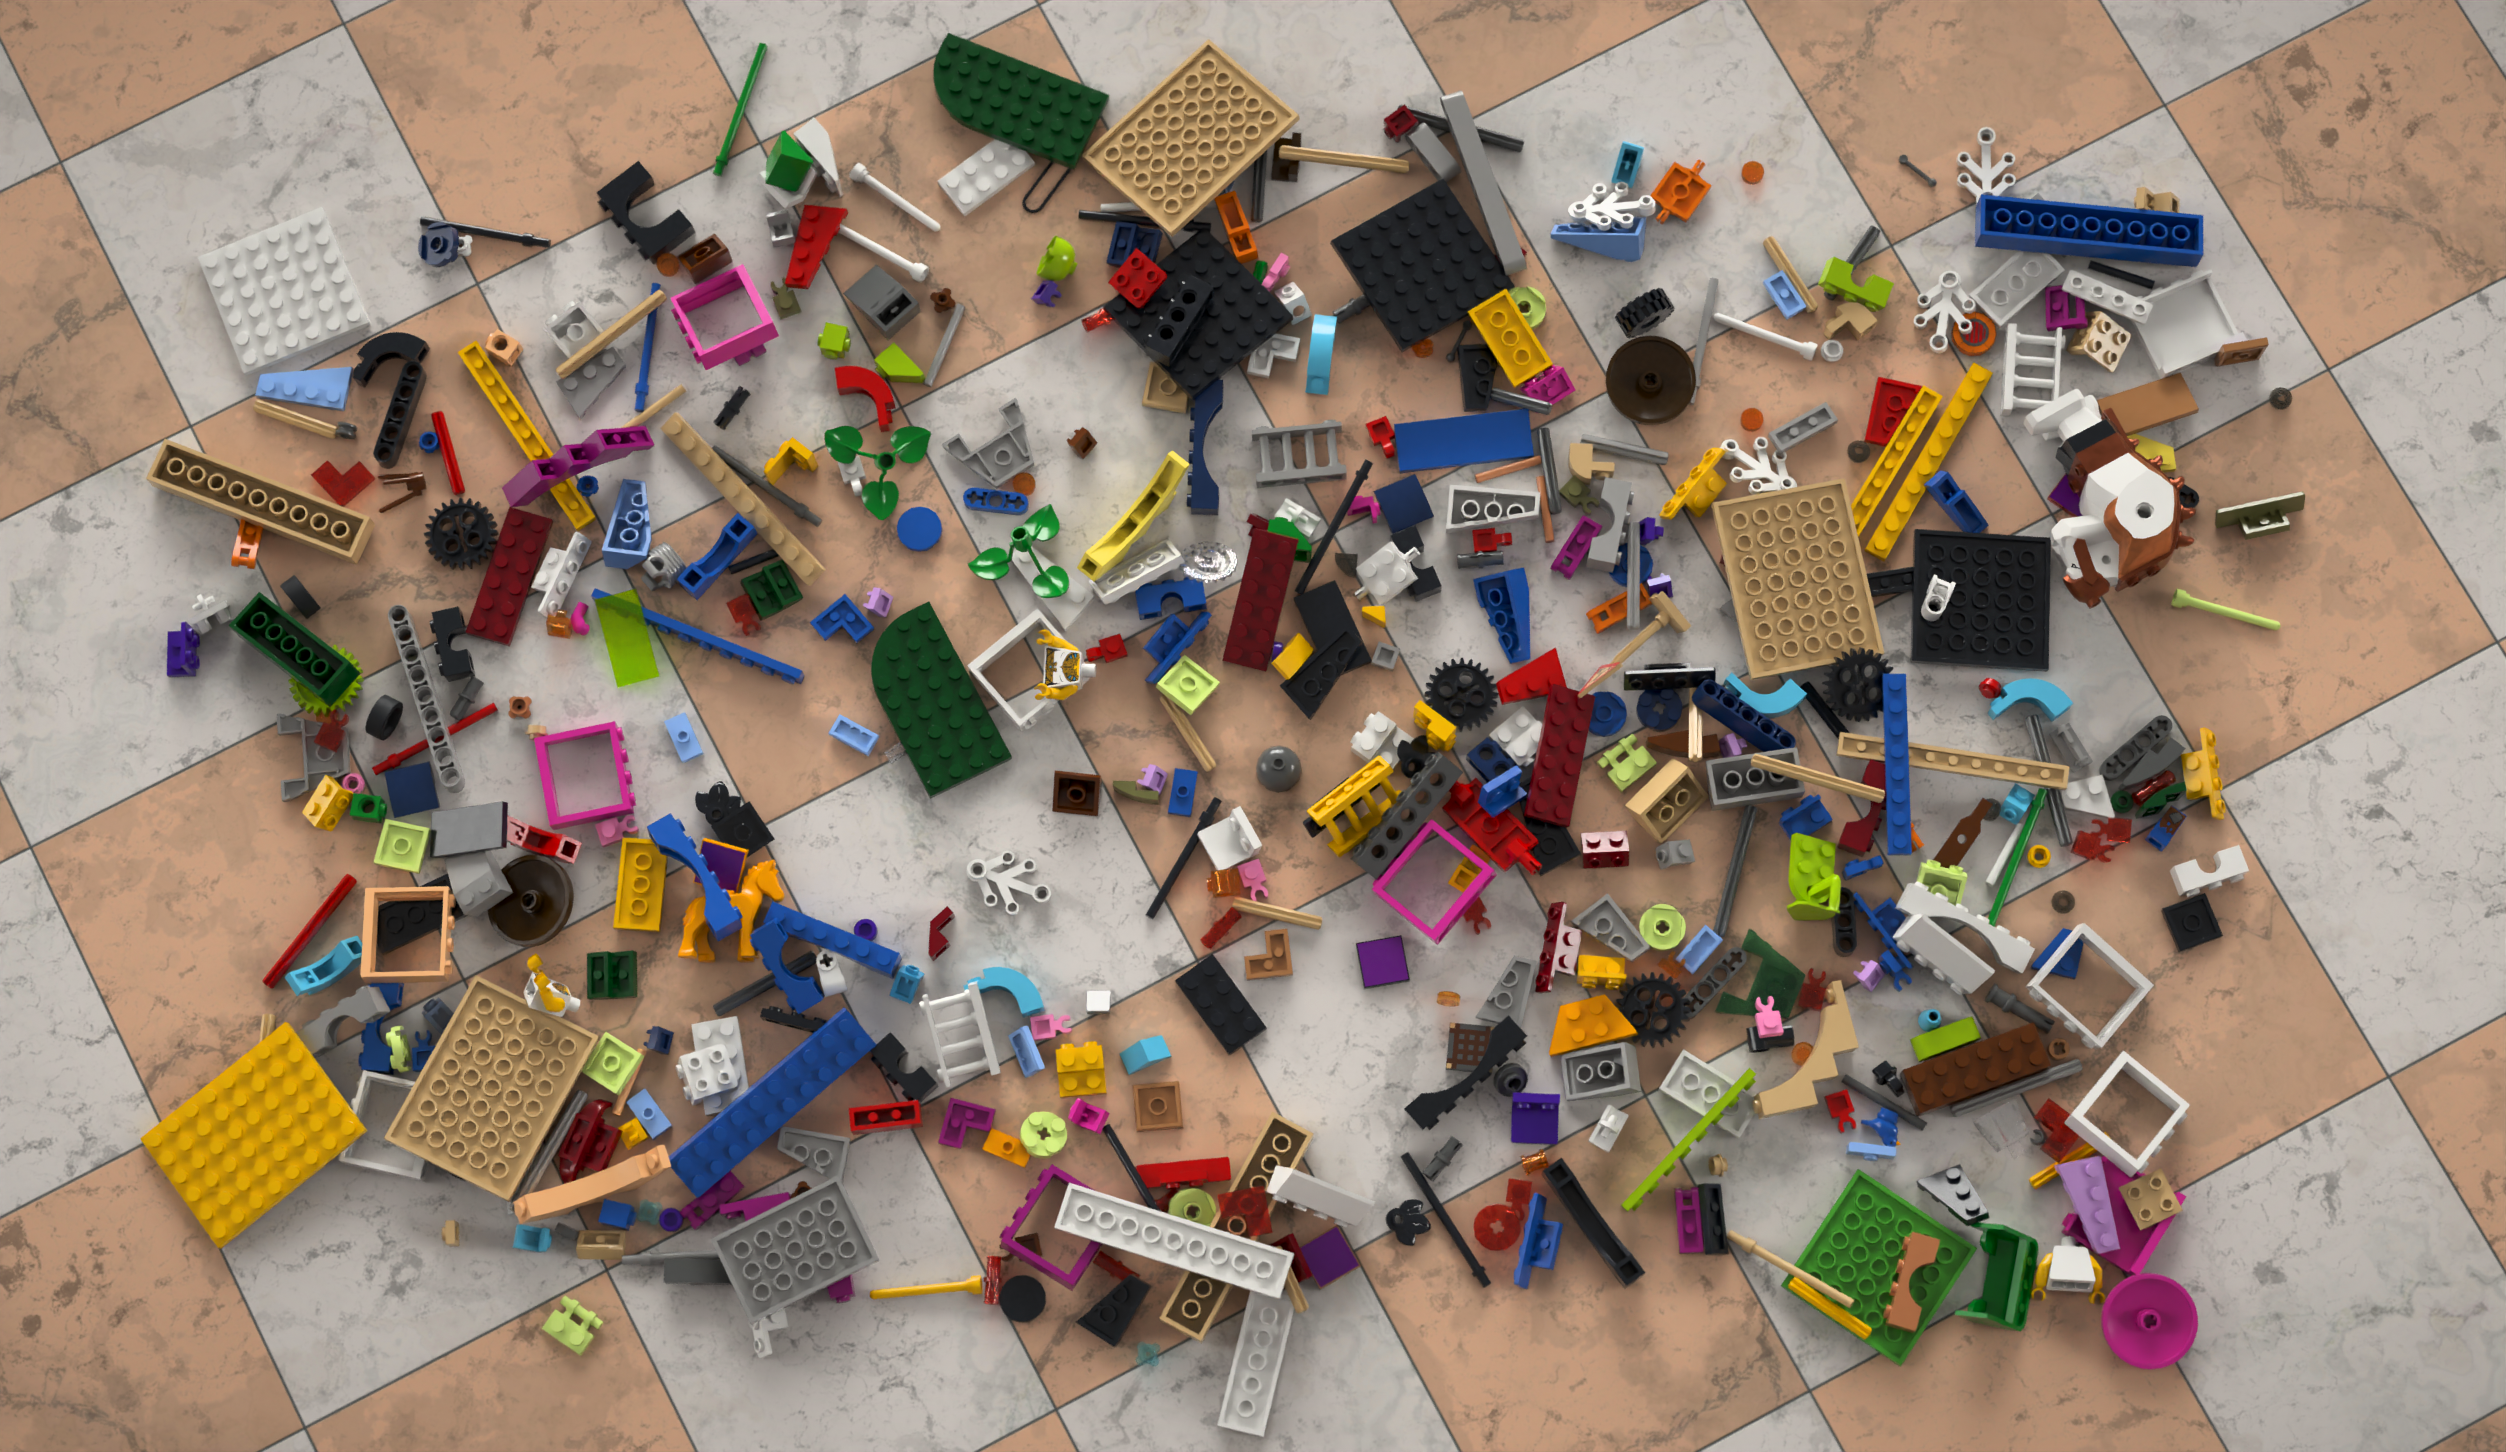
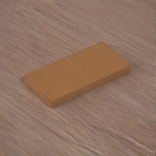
M2181 372L2097 400L2101 416L2104 413L2103 410L2112 408L2127 436L2196 414L2199 410Z

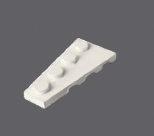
M1031 546L1044 572L1049 567L1055 565ZM1015 551L1012 563L1032 587L1034 578L1041 574L1028 551ZM1069 575V589L1065 594L1055 598L1039 597L1065 632L1094 599L1093 594Z

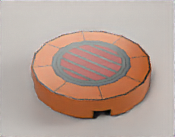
M1976 311L1964 313L1965 319L1970 320L1972 323V331L1969 334H1962L1955 321L1951 331L1952 342L1963 354L1969 356L1982 355L1995 343L1997 335L1996 326L1991 318L1983 313ZM1963 324L1961 328L1968 329L1969 325Z

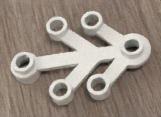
M1989 127L1980 129L1977 135V142L1981 145L1982 169L1971 159L1970 154L1967 152L1959 153L1956 160L1960 167L1969 169L1982 182L1981 189L1971 181V176L1968 173H1961L1957 179L1959 187L1967 188L1976 197V205L1981 195L1999 196L2006 189L2012 188L2016 181L2013 174L2007 173L2003 176L2001 182L1991 190V182L2005 168L2013 166L2015 156L2010 152L2005 153L2001 160L1991 169V145L1994 143L1996 134ZM1983 136L1988 137V138H1989V141H1987V142L1983 141V140H1982V137H1983ZM1960 157H1966L1967 162H1962ZM2009 157L2012 162L2007 163L2004 158ZM1960 178H1966L1968 182L1962 183ZM2010 178L2012 180V183H2006L2005 179Z
M1618 182L1615 185V191L1600 205H1593L1598 199L1606 196L1605 185L1597 184L1593 187V193L1586 200L1573 203L1569 207V215L1575 222L1587 220L1598 226L1602 231L1611 228V219L1619 223L1622 228L1628 229L1633 226V216L1627 213L1621 215L1618 212L1637 210L1643 216H1650L1655 212V201L1651 196L1645 195L1639 201L1616 203L1621 197L1628 194V184ZM1601 213V214H1603L1604 216L1598 217V216L1595 215V214Z
M1955 271L1942 273L1939 277V284L1927 293L1920 294L1917 298L1919 307L1925 309L1931 305L1933 298L1943 293L1940 302L1923 314H1918L1914 317L1915 327L1917 329H1924L1928 321L1940 313L1937 332L1930 338V347L1935 353H1943L1948 348V339L1945 335L1949 314L1958 324L1959 331L1962 334H1969L1972 331L1971 321L1965 319L1951 301L1954 294L1961 301L1962 309L1965 313H1972L1976 309L1975 301L1969 298L1960 287L1961 277ZM1948 280L1954 281L1952 285L1946 284ZM1923 298L1928 299V302L1924 304L1920 301ZM1967 303L1973 304L1971 308L1965 307ZM1919 319L1925 320L1923 324L1916 323ZM1963 324H1968L1969 328L1962 329L1961 326ZM1938 342L1943 343L1941 348H1937L1935 345Z
M1758 437L1753 444L1754 450L1757 451L1759 462L1740 450L1736 441L1732 439L1725 440L1720 447L1725 451L1722 457L1727 460L1736 458L1753 469L1744 471L1740 467L1733 468L1730 473V479L1733 482L1739 483L1742 480L1763 478L1772 482L1763 484L1759 480L1751 481L1748 490L1752 495L1797 487L1796 481L1788 476L1786 470V452L1779 454L1777 450L1774 452L1772 461L1776 464L1778 475L1771 471L1766 452L1768 446L1766 438ZM1757 443H1762L1764 446L1761 447ZM1776 455L1781 456L1782 459H1778ZM1734 473H1738L1741 477L1735 476Z
M1004 851L1001 856L987 862L981 859L971 861L966 869L967 876L973 882L979 883L984 895V903L989 908H993L998 904V898L996 894L991 892L987 879L996 882L1006 904V912L1011 916L1017 915L1020 908L1018 903L1014 901L1009 888L1033 896L1034 900L1039 904H1045L1051 899V890L1047 885L1039 884L1034 887L1013 879L1025 872L1033 873L1036 870V863L1033 859H1025L1022 864L1001 873L991 870L1002 864L1012 865L1015 861L1013 852ZM1007 854L1012 856L1009 862L1004 861V856ZM1028 862L1033 863V868L1030 870L1025 868ZM976 868L982 869L980 875L974 874ZM1041 891H1044L1047 894L1046 897L1043 899L1038 897V894ZM989 897L995 898L993 904L987 903ZM1012 904L1017 906L1014 912L1008 910V907Z

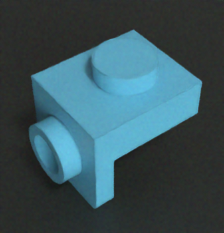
M2015 783L1997 814L2017 825L2035 795Z
M518 1224L516 1226L513 1248L538 1253L546 1252L552 1241V1235L549 1234L550 1228H537Z

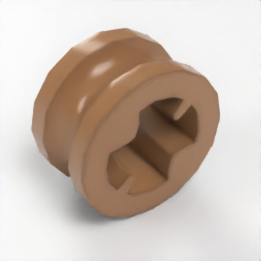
M2061 1038L2054 1039L2047 1047V1053L2050 1058L2057 1061L2063 1060L2070 1052L2068 1042ZM2054 1044H2056V1046H2058L2059 1044L2063 1046V1055H2061V1053H2059L2058 1055L2054 1053Z

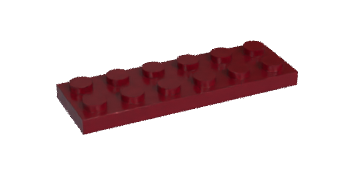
M509 507L470 617L466 634L510 647L553 524L552 519Z
M1254 528L1222 661L1267 671L1299 542L1298 538Z
M1552 684L1549 688L1524 816L1567 828L1570 826L1595 696L1586 694L1579 698L1577 694L1580 691Z

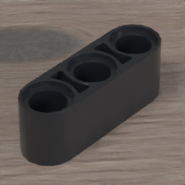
M1841 887L1840 895H1844L1848 902L1840 904V913H1836L1835 916L1831 917L1833 947L1837 955L1848 957L1857 946L1854 896L1850 889ZM1845 917L1849 921V926H1840L1838 918ZM1840 941H1849L1851 949H1842L1839 944Z

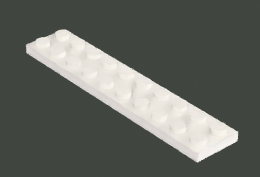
M1072 1183L1068 1184L1054 1227L1063 1232L1279 1300L1294 1253Z

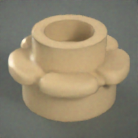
M528 725V732H525L526 735H530V740L548 735L546 733V726Z
M1721 1154L1709 1158L1708 1164L1711 1175L1722 1177L1728 1169L1726 1158H1723Z

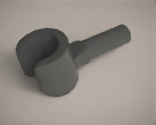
M2033 1130V1133L2041 1136V1139L2038 1141L2030 1138L2033 1145L2044 1144L2061 1151L2062 1145L2045 1138L2041 1130Z

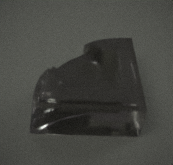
M1335 553V561L1340 570L1347 576L1356 578L1357 570L1355 568H1357L1358 554Z

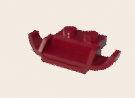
M598 1099L586 1105L580 1113H576L558 1154L560 1157L559 1170L564 1184L575 1181L579 1170L584 1171L585 1168L600 1172L607 1169L623 1132L618 1128L604 1124L605 1119L602 1118V1115L608 1107H612V1102Z

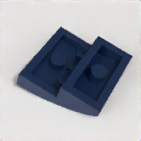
M1116 222L1106 263L1120 268L1136 248L1155 263L1163 233L1158 229L1140 228L1137 224Z
M1415 474L1373 491L1392 534L1434 517Z
M430 761L385 772L394 818L440 807Z

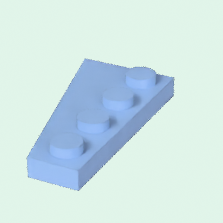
M352 367L260 374L255 396L261 399L345 411L354 369Z

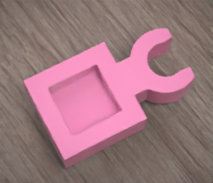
M1280 253L1269 270L1268 276L1261 285L1269 292H1271L1280 277L1284 278L1290 269L1288 256Z
M633 815L626 816L620 823L618 818L615 817L595 824L603 848L622 841V837L624 838L623 834L626 832L635 834L639 831L637 826L633 828L628 827V823L635 820Z
M1259 859L1237 866L1244 888H1252V901H1257L1255 897L1257 892H1262L1265 899L1268 898L1267 889L1261 886V883L1266 882V877Z
M1758 997L1755 1001V1007L1761 1013H1756L1755 1020L1759 1038L1782 1036L1784 1031L1779 1010L1772 1011L1774 1005L1773 997H1768V1005H1763L1760 997Z
M1053 1014L1030 1017L1034 1041L1055 1039L1057 1031L1063 1034H1070L1072 1032L1071 1028L1062 1027L1064 1021H1070V1016L1068 1015L1061 1016L1055 1021Z

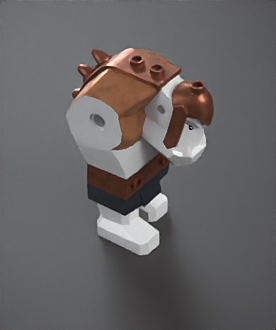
M2074 389L2030 412L2025 417L2023 424L2031 436L2042 434L2045 441L2061 437L2063 443L2057 449L2055 458L2064 467L2070 489L2073 493H2077L2080 498L2079 508L2083 516L2061 519L2050 531V540L2053 549L2061 555L2067 567L2065 571L2066 576L2063 577L2064 584L2075 599L2086 603L2089 609L2101 603L2099 598L2108 593L2110 587L2114 586L2115 590L2119 592L2127 587L2131 588L2137 585L2142 579L2159 573L2168 564L2175 549L2178 550V547H2187L2193 544L2194 538L2182 535V531H2179L2183 520H2187L2195 515L2196 510L2192 507L2184 508L2180 504L2179 491L2185 483L2183 476H2179L2174 480L2168 478L2160 468L2163 463L2162 456L2158 455L2152 460L2146 459L2136 452L2135 447L2140 443L2139 440L2127 437L2112 408L2103 410L2104 413H2102L2101 417L2098 403L2094 396L2088 395L2083 397L2079 389Z

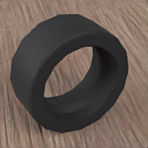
M295 575L280 585L306 619L321 609Z
M388 695L380 697L367 718L366 733L380 740H386L400 721L403 703Z

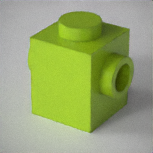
M825 323L824 331L819 334L817 346L820 347L822 355L836 360L837 357L844 359L845 352H849L851 346L848 327Z

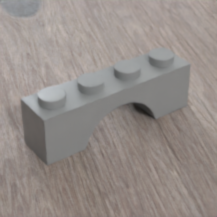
M1605 477L1599 507L1609 514L1613 526L1606 534L1592 538L1586 567L1613 573L1614 565L1619 566L1622 552H1618V546L1624 544L1626 532L1622 531L1623 524L1628 525L1630 512L1626 511L1627 504L1632 505L1634 492L1630 491L1631 482Z
M368 985L360 987L355 991L356 994L354 996L340 1000L335 1008L321 1012V1017L316 1020H310L302 1025L303 1028L296 1033L313 1057H320L337 1046V1032L339 1026L346 1018L351 1016L360 1023H373L390 1012L379 987H369Z

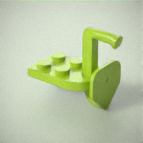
M1800 833L1791 835L1789 887L1796 900L1787 906V911L1794 920H1827L1835 916L1836 913H1840L1841 880L1838 875L1834 874L1836 843ZM1829 898V906H1828V907H1827V906H1824V905H1820L1821 903L1825 902V901Z

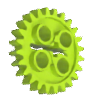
M337 645L332 647L350 661L361 674L363 673L361 667H358L360 663L357 659H354V655L351 652L347 654V650L344 647L339 651ZM359 675L335 703L328 707L293 678L288 680L293 685L289 690L292 694H295L293 699L295 702L299 701L298 705L300 708L305 707L307 713H311L314 709L316 716H319L322 711L325 717H328L329 711H332L336 716L337 709L339 708L345 712V704L353 706L351 698L359 699L356 691H361L363 688L358 683L364 681L363 677Z

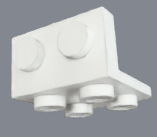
M811 165L799 190L796 192L765 184L766 170L760 172L756 179L787 209L804 201L818 171Z
M718 1044L679 1057L678 1065L675 1066L679 1079L683 1078L686 1086L683 1087L684 1096L687 1101H691L692 1106L700 1104L705 1097L733 1089L738 1084L724 1044Z

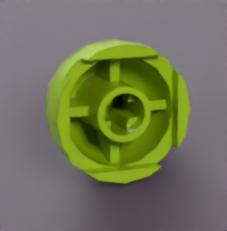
M1054 236L1046 248L1048 251L1040 260L1037 275L1046 280L1060 281L1067 274L1072 275L1074 273L1077 263L1074 262L1075 251L1072 245L1065 239Z

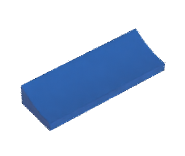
M1529 409L1394 424L1400 473L1534 457Z

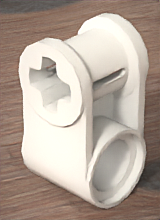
M1933 575L1921 608L1924 619L1928 621L1939 619L1952 595L1955 582L1949 583L1939 579L1937 575ZM1928 605H1935L1938 608V611L1934 612L1930 610Z
M829 950L820 952L817 955L816 964L825 997L848 991L835 954ZM828 957L829 960H833L830 962L829 967H826L825 964H821L824 963V958Z

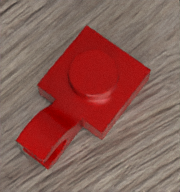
M1387 416L1367 423L1366 429L1373 445L1381 444L1386 459L1394 457L1395 450L1390 440L1395 438V434Z
M1495 528L1472 530L1474 553L1478 551L1494 552L1497 551V545H1512V534L1510 532L1495 534Z
M1120 633L1099 640L1100 647L1086 650L1088 662L1104 657L1105 662L1109 663L1127 657V651Z

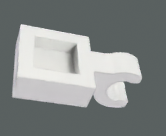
M858 455L850 464L838 462L844 484L851 483L855 497L862 495L863 489L860 480L866 479Z

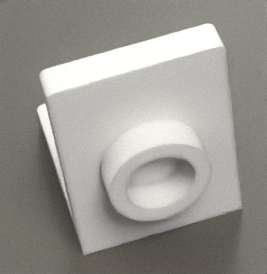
M1294 282L1274 291L1275 296L1292 315L1295 307H1304V312L1300 316L1293 315L1292 325L1312 316L1305 295Z

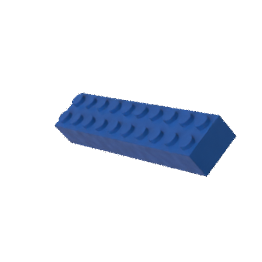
M1981 195L1976 205L1975 247L2197 267L2203 257V215Z
M843 1007L820 1029L804 1040L669 1156L671 1169L690 1191L699 1198L877 1044L849 1011Z

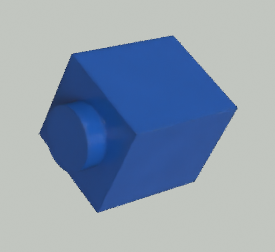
M604 1199L598 1222L602 1225L629 1231L630 1225L633 1226L635 1223L637 1212H634L635 1208L632 1205Z

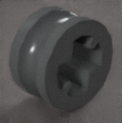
M338 422L339 430H336L335 434L345 439H355L354 432L357 431L358 427L350 423Z

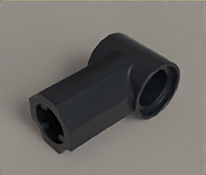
M1792 1025L1782 1026L1784 1031L1782 1036L1759 1038L1757 1026L1747 1028L1749 1052L1757 1053L1768 1051L1770 1048L1794 1046Z

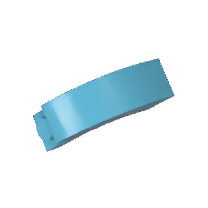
M1315 314L1305 393L1328 395L1337 317Z
M1733 673L1724 681L1726 690L1769 719L1790 713L1802 703L1807 695L1791 678L1779 690L1771 694H1759L1750 690Z
M2020 679L2007 684L2001 689V696L1990 703L1991 708L1987 714L1994 720L2015 704L2031 703L2039 707L2050 721L2053 722L2069 710L2073 702L2054 684L2040 679Z
M358 936L342 940L324 958L312 965L289 972L285 979L296 996L305 993L309 995L315 994L336 983L361 964L362 942Z
M1004 967L983 969L984 979L976 977L967 981V983L977 981L980 994L991 990L1009 992L1016 998L1023 1018L1045 1011L1042 999L1035 985L1026 976L1013 969ZM968 984L963 985L964 989L967 990Z

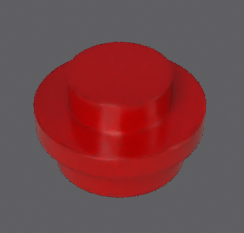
M1986 678L1979 684L1978 688L1984 697L1992 699L2000 696L2001 684L1995 679Z

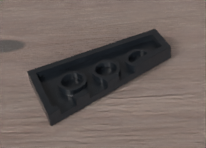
M1345 625L1310 657L1290 679L1285 680L1280 685L1284 692L1310 720L1363 643L1348 625Z

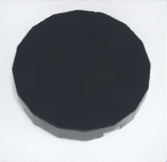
M1027 1275L1015 1276L1003 1285L999 1295L1000 1306L1004 1314L1011 1320L1019 1323L1030 1322L1044 1311L1046 1292L1042 1284L1035 1278Z

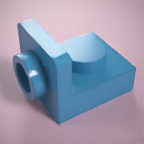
M903 965L897 972L889 996L911 1004L919 983L924 977V973L920 972V969L916 966Z

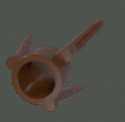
M423 472L379 475L378 479H391L384 480V485L406 483L408 491L413 490L412 493L381 508L379 512L383 513L413 497L421 496V490L427 489Z

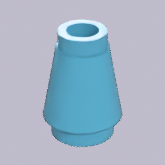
M1927 1009L1921 1012L1918 1018L1919 1026L1926 1032L1938 1029L1941 1026L1939 1011ZM1929 1015H1932L1936 1020H1930Z

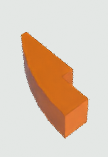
M1232 191L1215 197L1214 200L1234 257L1241 264L1258 259V251L1236 192Z

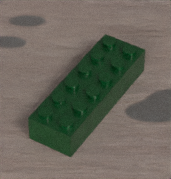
M260 592L229 624V627L241 639L328 707H331L361 674L350 661Z

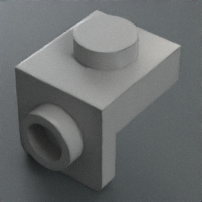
M788 210L767 214L766 217L773 247L776 248L795 243Z
M1690 839L1668 841L1655 848L1660 869L1695 862Z

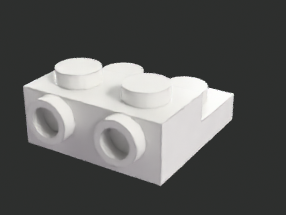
M580 301L577 303L569 302L562 308L563 314L559 317L554 314L544 322L547 325L544 331L568 359L604 332Z
M1522 706L1491 732L1488 737L1492 741L1495 740L1501 746L1502 753L1507 758L1513 759L1520 769L1523 766L1528 768L1535 762L1534 757L1537 753L1542 724L1540 721H1536L1527 709Z
M1379 711L1375 715L1371 713L1364 722L1366 728L1363 732L1357 731L1351 739L1350 743L1353 744L1351 751L1367 763L1381 756L1394 770L1401 761L1397 755L1400 741L1405 740L1411 743L1414 738L1398 728L1395 722Z

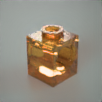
M1238 868L1210 871L1211 878H1207L1208 892L1213 891V898L1241 895Z

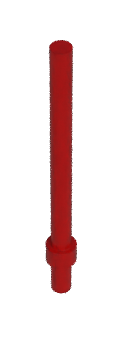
M495 703L449 726L450 735L498 711ZM438 736L435 739V743L442 741L444 736ZM427 738L398 754H391L387 757V760L372 767L375 775L391 767L394 769L402 765L401 762L429 748Z

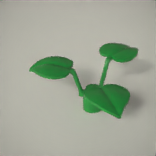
M840 426L826 430L824 441L831 457L839 463H852L855 460L856 454L874 459L876 468L882 471L879 482L871 481L867 483L862 490L861 497L868 511L879 520H885L894 511L899 499V491L893 481L883 482L887 470L894 467L897 453L900 460L905 463L920 461L927 451L931 432L916 426L899 428L890 438V443L896 450L892 453L883 452L878 455L859 451L863 444V438L861 433L851 426Z
M1049 504L1029 517L1023 526H1018L1011 531L1012 542L1009 543V555H1007L1004 549L999 547L987 549L972 562L968 563L970 570L982 579L997 580L1008 574L1009 566L1007 563L1012 561L1014 548L1020 552L1028 551L1041 574L1035 577L1032 582L1034 593L1041 598H1055L1065 594L1069 589V577L1066 571L1054 565L1044 572L1031 549L1032 541H1035L1036 538L1039 541L1045 542L1054 538L1059 532L1060 523L1052 505Z

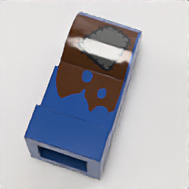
M2171 805L2144 840L2162 852L2187 816Z

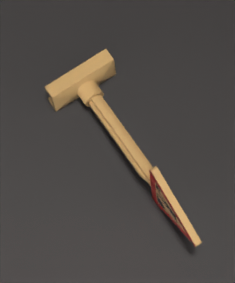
M1663 591L1659 594L1654 593L1649 598L1651 603L1660 612L1654 617V621L1622 649L1610 664L1602 665L1598 668L1577 694L1579 698H1582L1623 667L1621 663L1661 627L1664 628L1669 623L1676 633L1685 632L1691 627L1690 623Z

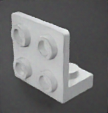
M1241 806L1233 809L1228 818L1199 831L1197 834L1218 872H1222L1258 854L1262 847Z

